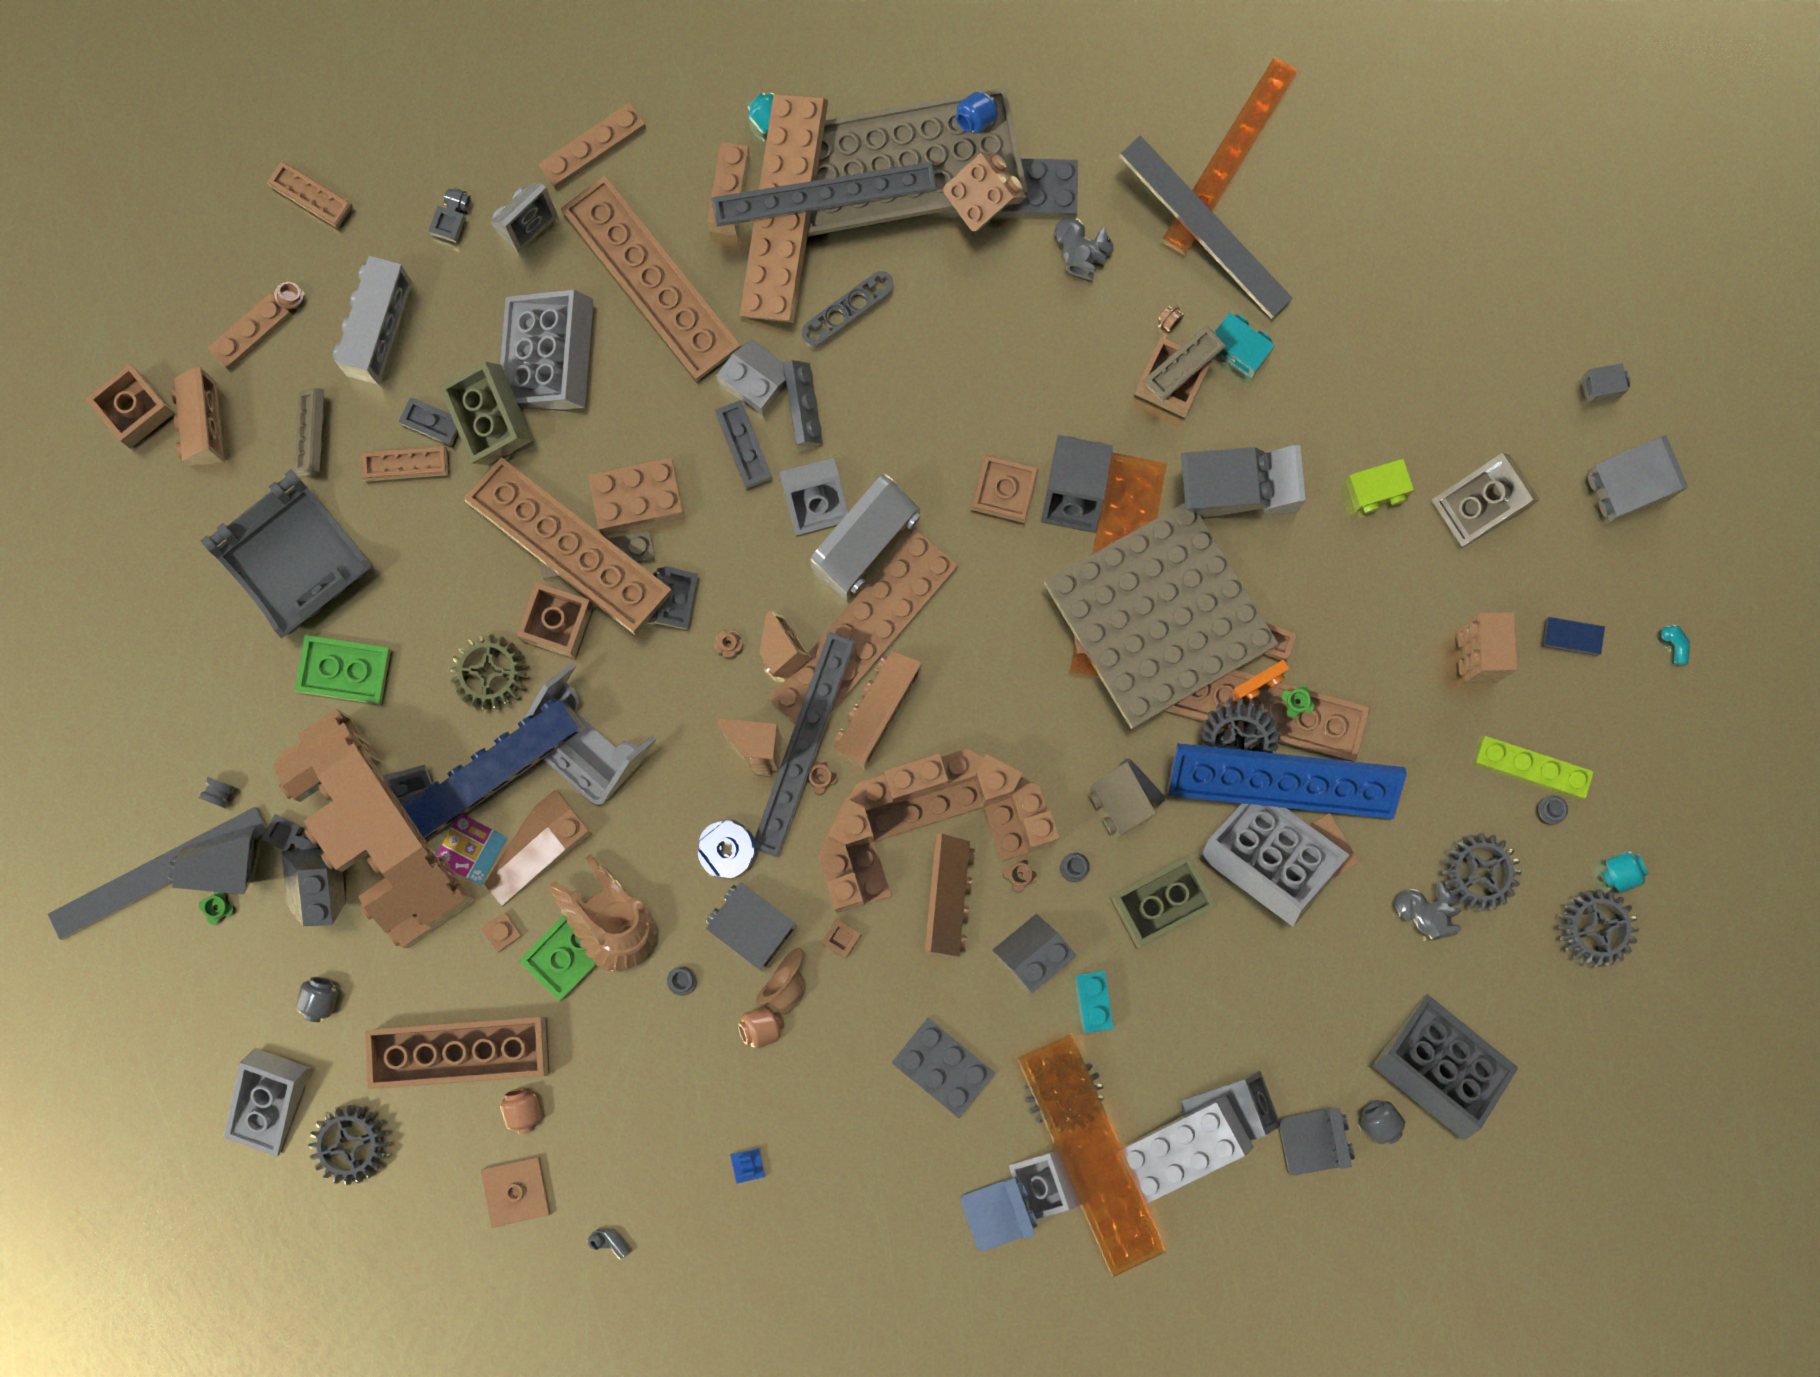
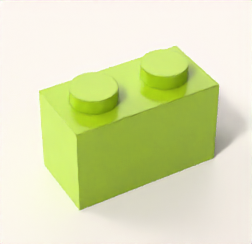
M1404 459L1351 474L1345 480L1355 512L1364 510L1365 514L1381 509L1380 505L1391 502L1392 506L1406 502L1408 500L1407 497L1414 491Z

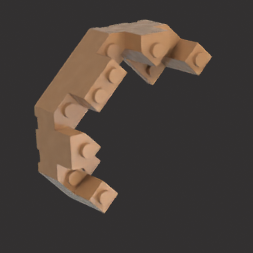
M335 709L298 734L301 741L276 757L278 762L273 766L281 782L279 787L288 799L293 798L301 802L319 789L327 800L333 799L332 802L304 820L308 827L304 831L309 840L314 845L318 843L324 851L321 857L330 869L335 868L343 872L369 854L370 857L367 858V861L376 873L381 871L385 876L383 880L359 896L362 903L359 906L369 920L373 918L381 929L388 934L395 946L401 945L402 948L408 949L475 903L444 856L430 848L375 766L380 761L347 714L339 709Z
M963 749L944 756H940V753L885 770L884 775L856 783L849 798L845 799L827 834L828 838L818 856L836 913H842L891 897L876 849V841L977 809H984L1000 862L1055 845L1060 838L1051 810H1047L1040 786L1021 777L1023 773L987 754L985 757H982L969 749Z

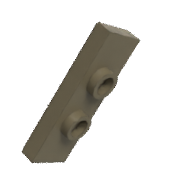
M1206 325L1147 376L1143 383L1161 402H1164L1219 354L1226 345Z
M312 388L299 393L296 475L306 476L320 472V454L323 448L321 435L324 422V389Z

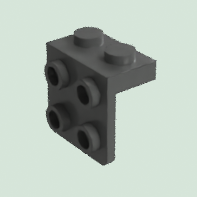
M1329 1108L1282 1117L1279 1120L1287 1167L1291 1175L1352 1167L1351 1160L1355 1159L1352 1143L1347 1142L1345 1131L1349 1130L1348 1119L1345 1113H1341L1340 1108Z

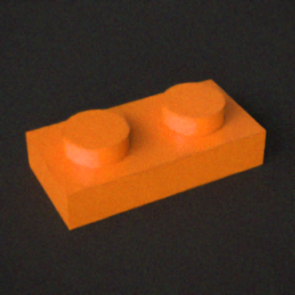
M1283 659L1234 688L1231 693L1237 702L1239 698H1244L1248 702L1261 694L1259 690L1261 687L1269 684L1272 688L1284 681L1286 678L1283 674L1289 670V667Z

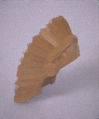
M591 854L586 857V860L594 871L595 876L601 882L604 888L602 891L593 895L584 903L576 892L567 889L557 882H553L547 887L551 894L555 896L554 902L561 908V913L567 917V924L580 939V947L587 949V958L593 959L597 966H602L606 971L615 969L621 972L625 968H632L634 965L643 963L647 955L651 953L653 946L657 942L656 934L658 932L652 915L648 913V909L644 907L638 898L629 896L619 882L614 880L609 872L594 860Z

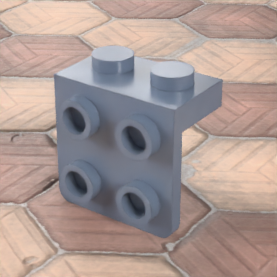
M1014 1177L967 1193L961 1197V1204L979 1251H986L1022 1237L1026 1239L1035 1235L1033 1228L1038 1227L1033 1210L1027 1211L1023 1200L1028 1198L1023 1182L1017 1183Z

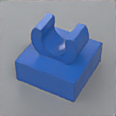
M759 1148L730 1155L736 1184L765 1177Z

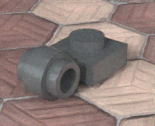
M456 187L453 189L448 188L444 196V204L448 205L446 209L437 206L428 232L433 236L457 243L466 219L465 215L459 212L468 209L471 196L465 190Z
M277 814L273 816L262 837V840L283 851L291 850L293 845L297 847L296 850L321 848L318 843L314 845L306 833L303 837L299 836L302 830L301 826Z

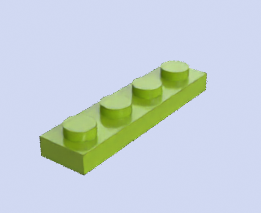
M1488 736L1482 737L1474 762L1476 765L1580 799H1586L1594 771Z

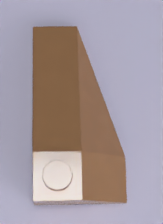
M555 790L532 809L484 885L499 904L504 906L592 833L561 794Z

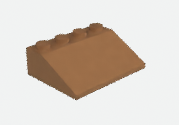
M936 833L924 954L959 958L960 952H965L967 935L961 934L962 923H968L970 906H965L964 901L965 894H971L972 877H967L968 865H974L975 849L970 848V841L941 833Z

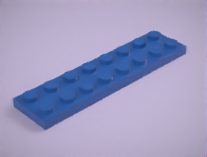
M1177 743L1167 792L1168 796L1394 819L1407 773L1406 768L1401 766Z

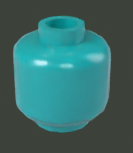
M763 92L760 93L747 107L750 110L748 112V119L763 134L768 133L773 95H775L773 93H767L766 95Z
M1630 850L1608 858L1606 860L1607 870L1602 871L1608 886L1612 887L1615 885L1616 889L1621 893L1642 886L1645 883V876L1649 875L1640 854L1635 855Z

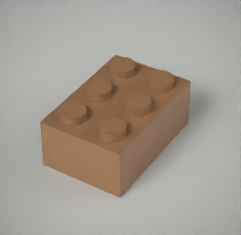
M672 458L588 474L598 529L602 536L685 519Z
M1514 612L1479 613L1458 631V647H1462L1463 658L1459 660V673L1461 676H1464V683L1499 682L1518 670Z

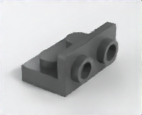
M668 566L658 568L653 575L672 590V594L647 623L652 625L661 624L683 630L688 629L698 574Z

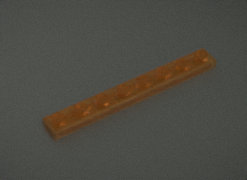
M1276 57L1272 59L1192 190L1211 211L1214 210L1297 74L1298 70ZM1175 217L1162 242L1181 254L1186 255L1196 238Z

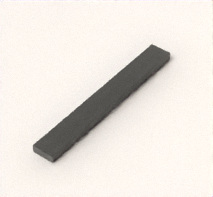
M1141 135L1120 153L1119 157L1270 318H1273L1293 299Z
M925 162L712 197L711 202L716 227L932 192L937 190L933 162Z
M832 632L828 633L754 839L757 850L776 857L780 856L809 771L811 770L856 644L854 640Z
M253 807L48 913L47 915L59 940H64L172 884L173 879H168L170 861L173 862V857L177 856L182 848L249 826L256 827L254 841L261 838L267 826L258 808Z

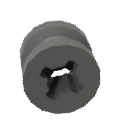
M207 777V787L204 792H201L199 798L226 808L228 805V795L233 793L235 787Z

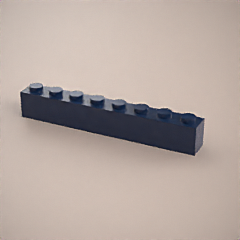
M555 698L548 701L541 707L542 712L534 718L530 715L517 724L519 728L511 734L509 732L503 733L494 740L496 745L489 750L483 748L471 756L473 761L465 767L461 764L447 773L448 779L442 783L436 781L424 789L426 794L418 800L414 797L405 802L402 806L424 839L428 840L584 730L585 727L566 700L556 701Z

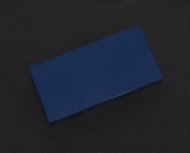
M1548 617L1546 619L1543 646L1601 655L1605 626Z

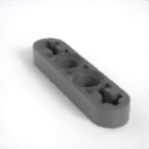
M884 271L872 274L809 320L802 328L804 343L811 348L821 347L887 299L894 289L891 275ZM877 280H879L880 282L887 281L886 290L883 291L881 288L877 289L875 292H873V297H875V299L872 300L869 292L865 288L868 287L869 291L871 292L876 288ZM854 296H864L867 300L866 305L863 308L852 306L851 300ZM834 311L842 312L845 316L844 321L839 325L832 324L829 321V315ZM824 320L827 328L831 331L827 332L826 328L819 332L820 338L818 340L814 337L809 339V330L818 331L822 328L820 321Z

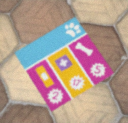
M463 814L455 820L438 854L444 856L453 871L482 885L507 837Z

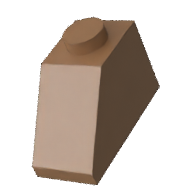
M769 610L765 616L759 654L765 661L763 664L765 670L771 676L788 679L811 659V656L786 618Z

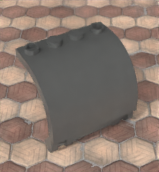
M292 469L285 473L286 477L277 483L275 481L269 486L271 491L228 526L222 523L217 527L218 531L210 537L207 535L200 540L206 549L222 563L249 594L281 639L287 634L295 632L304 620L309 616L316 615L324 604L332 598L340 596L349 584L361 579L367 573V570L372 567L339 523Z

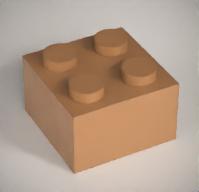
M1160 337L1134 395L1185 418L1212 360L1164 402H1161L1143 383V380L1182 346Z
M130 363L85 398L115 436L129 449L174 414L144 376Z
M535 582L516 636L523 642L575 659L593 604L589 599Z

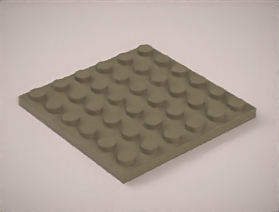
M1185 503L1044 581L1045 587L1131 729L1279 645L1199 514L1186 510Z

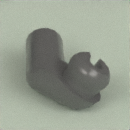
M598 1229L593 1231L587 1240L588 1246L591 1249L611 1248L620 1260L631 1252V1249L615 1230Z

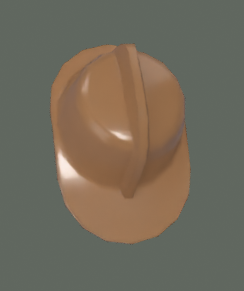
M801 948L794 949L783 959L771 979L759 992L756 998L758 1005L768 1003L781 1013L786 1014L801 999L805 988L804 979L798 970L803 958V950Z

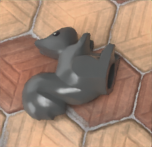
M1064 218L1056 224L1054 235L1057 236V241L1063 244L1062 253L1067 263V270L1072 275L1092 281L1096 271L1093 263L1104 265V260L1107 258L1106 255L1112 254L1114 250L1113 243L1106 233V227H1102L1095 240L1084 238L1085 227L1079 219Z
M1438 882L1435 885L1437 901L1428 903L1425 896L1416 889L1404 890L1397 896L1395 908L1399 916L1404 917L1406 921L1414 920L1417 928L1428 935L1431 940L1454 936L1461 931V927L1453 924L1451 921V917L1461 912L1460 908H1451L1458 903L1460 896L1459 894L1453 896L1451 894L1452 889L1445 887L1442 882Z

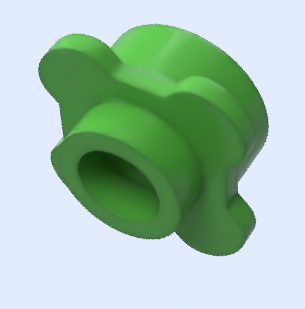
M1302 685L1298 689L1293 691L1286 690L1282 693L1281 698L1286 702L1288 708L1287 715L1289 717L1295 718L1299 713H1310L1313 711L1314 703L1311 702L1310 695L1308 694L1309 689L1306 686ZM1299 699L1300 704H1296L1295 700Z
M214 892L213 896H209L199 902V909L203 911L207 917V922L211 925L218 924L219 919L224 916H231L233 913V907L228 905L224 892ZM218 905L219 908L215 911L214 906Z

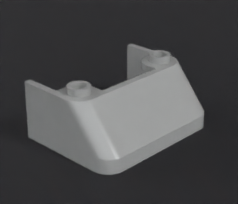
M883 473L814 552L810 559L813 574L844 600L848 601L851 598L850 592L857 593L865 583V580L862 578L865 570L895 535L906 527L911 529L921 517L919 506L892 478Z
M571 663L543 685L525 718L530 715L534 718L542 712L541 707L554 698L556 701L566 700L585 729L543 759L593 804L600 805L641 764L656 738L652 735L639 747L629 741H623L617 747L613 746L576 712L579 706L578 693L567 684L568 679L576 668V665Z

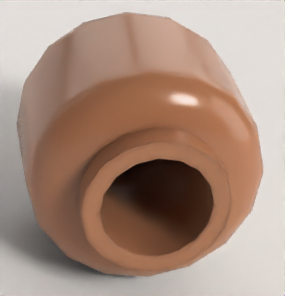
M767 1006L744 1013L741 1023L738 1024L743 1042L746 1045L750 1044L756 1049L778 1041L780 1029L784 1027L780 1014L778 1012L773 1013Z
M519 1088L504 1095L505 1099L500 1103L506 1127L510 1130H517L518 1134L533 1131L535 1129L534 1125L542 1118L536 1094L527 1091V1088Z

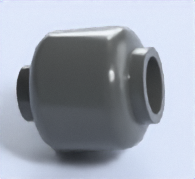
M311 977L309 981L303 982L300 987L296 1008L303 1014L305 1020L320 1022L322 1018H328L332 1015L338 991L333 986L332 981L321 977Z
M1376 1100L1364 1108L1361 1124L1375 1143L1393 1144L1402 1137L1405 1120L1391 1102Z

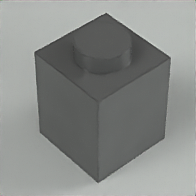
M1623 363L1589 369L1582 376L1588 403L1622 397L1630 387V377L1628 372L1624 371Z

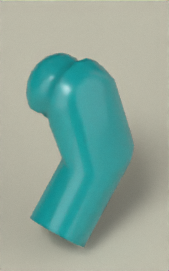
M1665 626L1662 629L1661 635L1663 640L1671 641L1675 646L1674 664L1688 665L1690 650L1688 637L1680 626Z

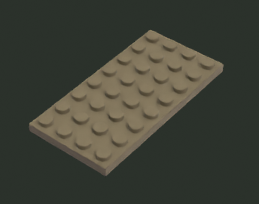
M1006 87L980 91L995 99L998 115L997 120L979 134L964 131L956 121L957 105L972 93L825 120L816 180L933 162L937 190L811 211L808 236L953 210L955 208L944 194L943 187L980 153L1000 155L1007 164L1005 168L1011 176L1016 177L1023 186L1022 191L1027 196L1028 191Z

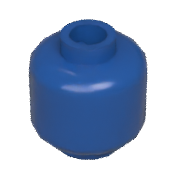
M980 91L974 92L957 105L956 121L964 131L979 134L997 120V103L990 95Z

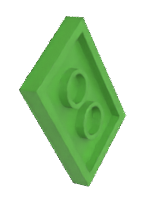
M305 635L295 691L381 705L391 649L389 647Z
M565 915L519 960L560 1002L596 966L593 959L587 958V949L580 947V939L567 924V917Z

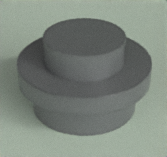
M1551 795L1545 797L1540 802L1538 811L1540 817L1546 823L1558 824L1566 818L1568 806L1561 797Z
M1080 853L1068 854L1061 863L1062 874L1070 881L1083 880L1090 870L1088 859Z
M679 966L668 974L667 985L674 994L687 995L695 988L696 977L691 969Z

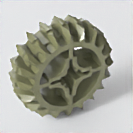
M489 634L485 643L483 636L478 635V644L475 645L469 639L467 644L470 648L467 651L461 646L458 648V651L463 656L461 658L453 656L452 660L459 665L458 667H450L449 671L453 674H458V676L451 678L450 682L453 685L460 684L454 692L457 695L464 693L461 699L464 703H468L472 699V708L477 709L482 702V710L484 711L489 710L490 703H492L495 710H500L499 701L502 700L506 706H509L511 703L507 697L510 694L515 699L519 697L514 689L516 687L519 689L525 688V685L519 682L518 679L527 678L528 674L526 672L519 671V669L525 668L527 663L525 661H517L523 654L520 650L513 652L516 647L513 642L505 646L506 639L501 636L497 643H495V636ZM495 651L504 654L508 658L511 670L497 667ZM486 652L480 664L468 667L477 655ZM489 667L492 670L498 672L490 674L489 679H487L483 674H480L483 673V671H488ZM467 676L480 679L481 688H483L482 694L472 691L468 684ZM509 678L507 684L500 691L491 694L498 681Z

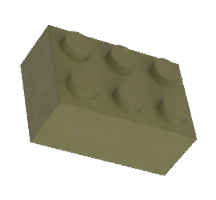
M485 361L440 386L442 395L471 463L489 465L533 441L501 364Z
M1190 855L1110 897L1137 948L1217 907Z

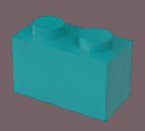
M1230 312L1214 332L1226 345L1219 355L1250 378L1254 376L1275 346L1272 343V339L1266 333L1255 331L1249 326V322L1244 317L1238 314L1233 315Z
M1105 971L1075 975L1082 1033L1114 1029Z

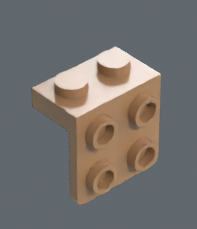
M980 153L943 187L944 194L972 231L980 230L1005 206L1019 204L1026 198L1022 191V184L1016 177L1010 175L1005 168L1007 167L1006 162L998 154Z

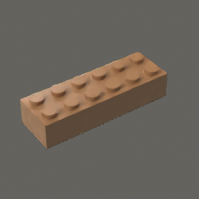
M545 1017L365 1030L368 1089L548 1076Z

